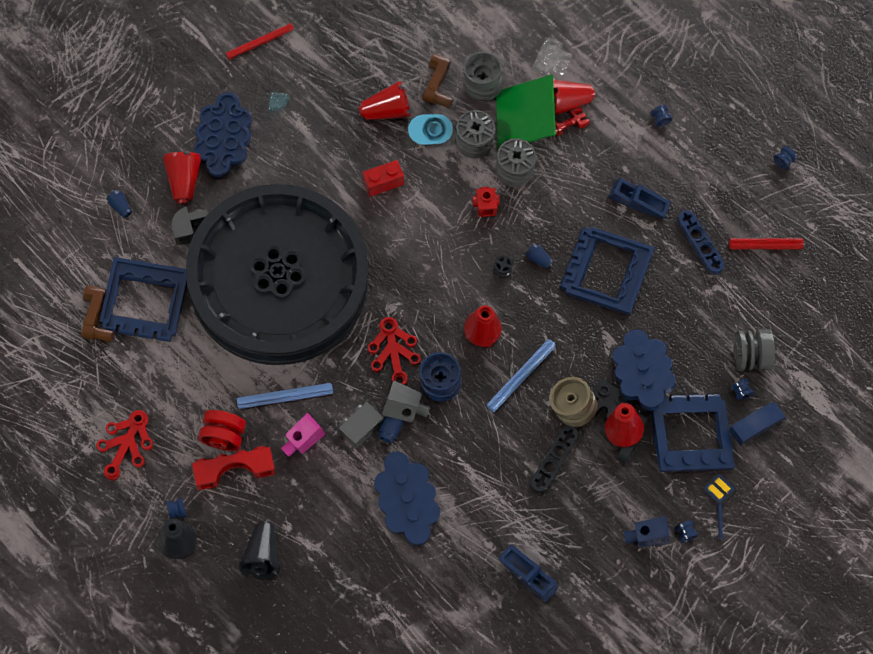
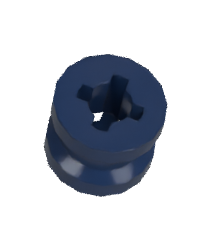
M660 105L650 112L651 116L655 118V125L657 127L665 126L673 120L672 115L668 113L667 105Z
M784 146L773 159L778 167L786 170L790 167V163L797 160V156L791 148Z
M747 378L731 386L732 391L736 393L737 401L747 399L755 393L750 388V382Z
M182 498L174 502L171 500L166 501L170 519L186 517Z
M692 520L674 527L675 532L680 536V543L690 541L698 536V532L693 528L694 523Z

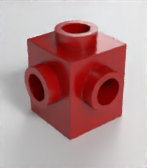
M485 186L476 189V195L472 196L473 207H477L478 217L496 216L497 205H500L499 194L495 193V188Z

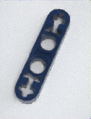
M689 210L682 211L678 217V225L708 273L719 275L724 268L723 259L695 214ZM683 218H690L689 223L687 221H683ZM698 231L701 234V238H693L691 232ZM703 246H707L711 253L703 254L700 249ZM712 264H719L718 269L716 267L712 268Z

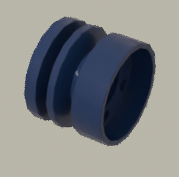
M437 352L432 353L423 360L420 367V378L425 395L431 400L438 402L449 401L454 398L461 387L460 365L456 358L448 353Z

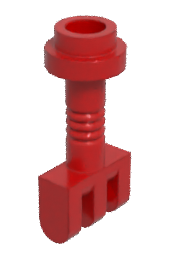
M581 107L570 112V119L561 123L555 121L556 136L561 135L563 129L574 124L580 129L590 123L589 119H585V113L580 114L583 111Z

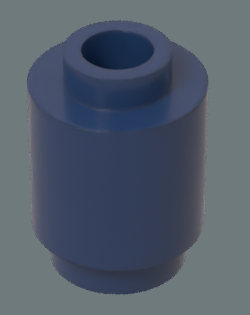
M385 416L378 431V438L384 442L392 443L393 440H396L403 421Z

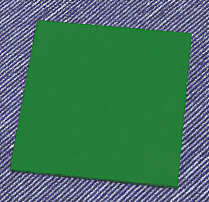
M552 74L501 89L500 93L496 96L498 150L505 141L519 138L530 143L556 135Z

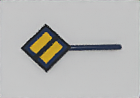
M718 472L702 487V490L718 504L719 539L722 540V503L737 488Z

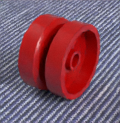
M205 411L202 423L205 426L200 428L198 440L215 449L238 451L242 442V438L239 435L244 433L246 421L235 414L225 411Z

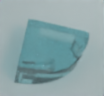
M271 92L268 110L270 112L278 111L286 106L290 98L289 94Z

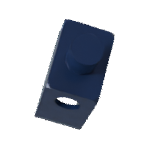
M666 516L634 523L636 530L624 532L626 543L638 541L639 548L670 544Z

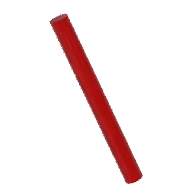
M290 23L227 52L226 56L228 59H231L294 30L293 25Z

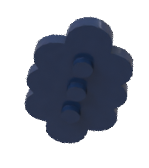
M231 92L220 94L215 105H207L201 109L199 114L201 124L195 130L198 141L194 146V153L201 155V161L206 162L207 171L214 178H223L230 172L231 165L242 164L247 158L246 146L251 141L249 128L252 124V116L247 109L240 108L239 98Z
M639 329L626 333L624 345L614 350L613 362L617 366L615 376L617 381L621 383L623 397L629 400H639L641 407L646 410H657L664 403V394L671 392L675 387V376L671 372L673 369L672 360L666 356L667 347L664 342L658 339L649 340L648 335Z
M399 451L392 452L385 458V471L379 473L374 481V488L380 495L378 507L381 512L386 514L385 525L391 533H404L406 540L410 544L415 546L423 545L430 537L429 526L435 524L440 516V508L434 501L436 489L428 482L429 472L423 464H410L408 457L404 453Z

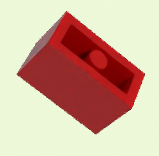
M398 160L362 172V181L369 197L404 185V174Z

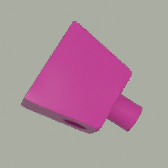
M307 413L286 433L285 436L289 441L281 449L288 457L297 449L304 453L326 433Z

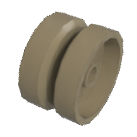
M567 377L558 381L549 395L552 409L560 421L568 426L578 427L585 425L592 420L598 409V401L587 382L578 377Z

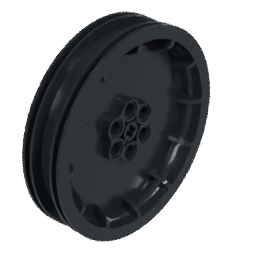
M270 184L249 188L232 195L217 205L204 218L189 246L186 261V279L195 314L204 330L218 345L231 354L250 362L265 365H291L313 359L329 351L345 338L354 327L363 310L367 296L368 259L365 244L357 226L339 205L326 196L304 187ZM271 255L278 256L276 259H270L269 257ZM289 260L297 261L295 264L287 263ZM257 267L264 268L262 271H256L255 269ZM299 277L301 280L294 282L292 278ZM262 284L268 285V287L265 289L259 288V286ZM280 289H285L287 291L284 294L278 293Z

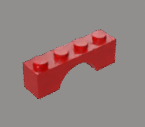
M259 446L254 448L253 451L248 452L240 450L229 456L227 454H220L214 459L209 460L201 458L192 463L198 491L217 487L223 473L232 468L247 469L256 479L275 475L270 447L266 448V446Z

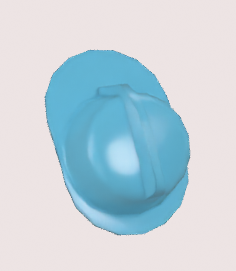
M426 114L413 118L409 124L408 132L411 139L418 144H440L446 142L451 137L453 126L449 118L444 115Z

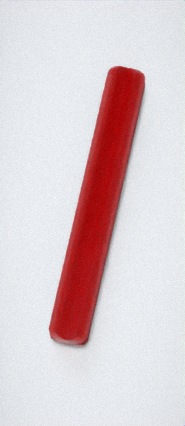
M731 238L729 241L730 249H802L804 246L802 238Z

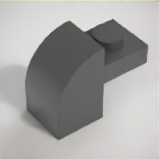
M184 207L174 215L172 229L176 245L192 241L194 236L192 227H197L208 215L207 209H197L192 213H188L187 207Z

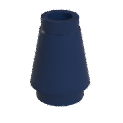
M115 190L106 197L107 204L123 218L128 217L132 213L123 192Z
M533 243L525 253L528 256L527 259L545 269L553 262L540 244Z

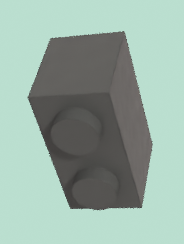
M368 402L358 405L353 411L354 414L349 419L346 417L339 424V434L355 450L383 422V417Z

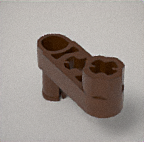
M437 53L432 55L428 68L435 70L424 93L423 101L431 104L436 103L447 109L451 107L453 98L438 93L450 67L451 59Z
M92 285L85 287L83 301L89 302L90 306L84 321L81 337L90 340L99 339L111 343L114 331L97 327L106 294L105 288Z

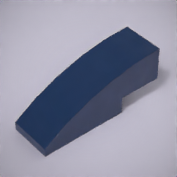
M621 177L614 181L608 196L629 208L659 218H665L671 203L640 184L635 186Z
M772 402L732 425L729 431L739 445L742 446L786 418V416L777 404Z
M512 544L498 558L521 583L545 603L559 589L554 579L544 573L539 565Z

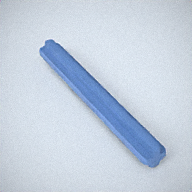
M548 339L487 403V408L495 412L555 348V343Z
M331 383L239 397L237 398V405L239 409L330 395L333 394V387Z

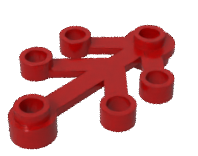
M386 317L379 324L380 333L373 342L368 344V352L375 355L379 352V345L386 337L388 340L387 346L379 357L371 363V369L376 373L382 371L383 363L391 355L394 370L392 383L396 379L401 378L403 382L400 384L406 385L407 375L401 370L398 353L407 358L412 366L419 365L421 357L418 353H413L397 343L395 336L404 340L408 348H414L417 345V338L399 329L398 322L394 318ZM391 325L392 329L388 330L385 327ZM413 339L415 343L409 344L408 340ZM376 346L377 349L375 351H372L370 347ZM417 357L418 361L413 362L411 359ZM374 364H380V368H374Z
M136 410L130 414L129 419L119 423L109 422L105 427L109 435H115L118 431L129 428L127 434L108 441L101 439L97 442V449L102 453L107 452L110 448L121 445L112 463L104 468V475L108 480L115 481L120 477L119 466L128 448H130L133 457L132 463L134 467L141 468L144 466V458L140 455L134 439L137 431H139L142 439V448L145 451L153 448V441L149 438L145 428L148 424V416L144 411ZM141 417L142 420L140 422H136L135 418ZM114 426L115 430L109 431V427ZM149 441L151 443L150 446L145 447L144 443ZM105 443L106 447L101 449L99 448L100 444ZM136 459L142 460L140 464H135ZM114 468L115 472L113 474H109L108 470Z

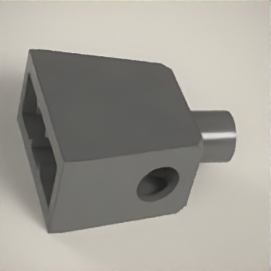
M393 381L382 415L413 422L415 414L427 417L430 406L420 403L422 395L420 392Z

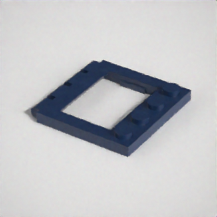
M591 226L589 229L582 228L578 237L579 242L576 243L572 253V258L574 259L569 261L565 272L567 275H564L560 288L566 291V295L630 316L655 247ZM597 241L633 252L616 299L607 296V294L580 287Z
M114 257L99 320L100 324H102V329L113 330L116 333V329L119 327V334L135 336V332L138 330V337L153 339L154 334L157 333V340L170 342L172 336L176 337L187 286L186 269ZM120 279L175 288L168 311V323L112 315Z
M703 394L688 395L687 399L686 395H670L669 401L668 396L664 395L663 405L657 410H650L659 472L732 470L735 468L725 400H721L720 394H706L705 397ZM714 412L717 442H719L720 449L668 451L663 413Z

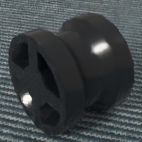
M504 255L496 258L493 271L497 277L507 278L511 275L513 268L511 258Z

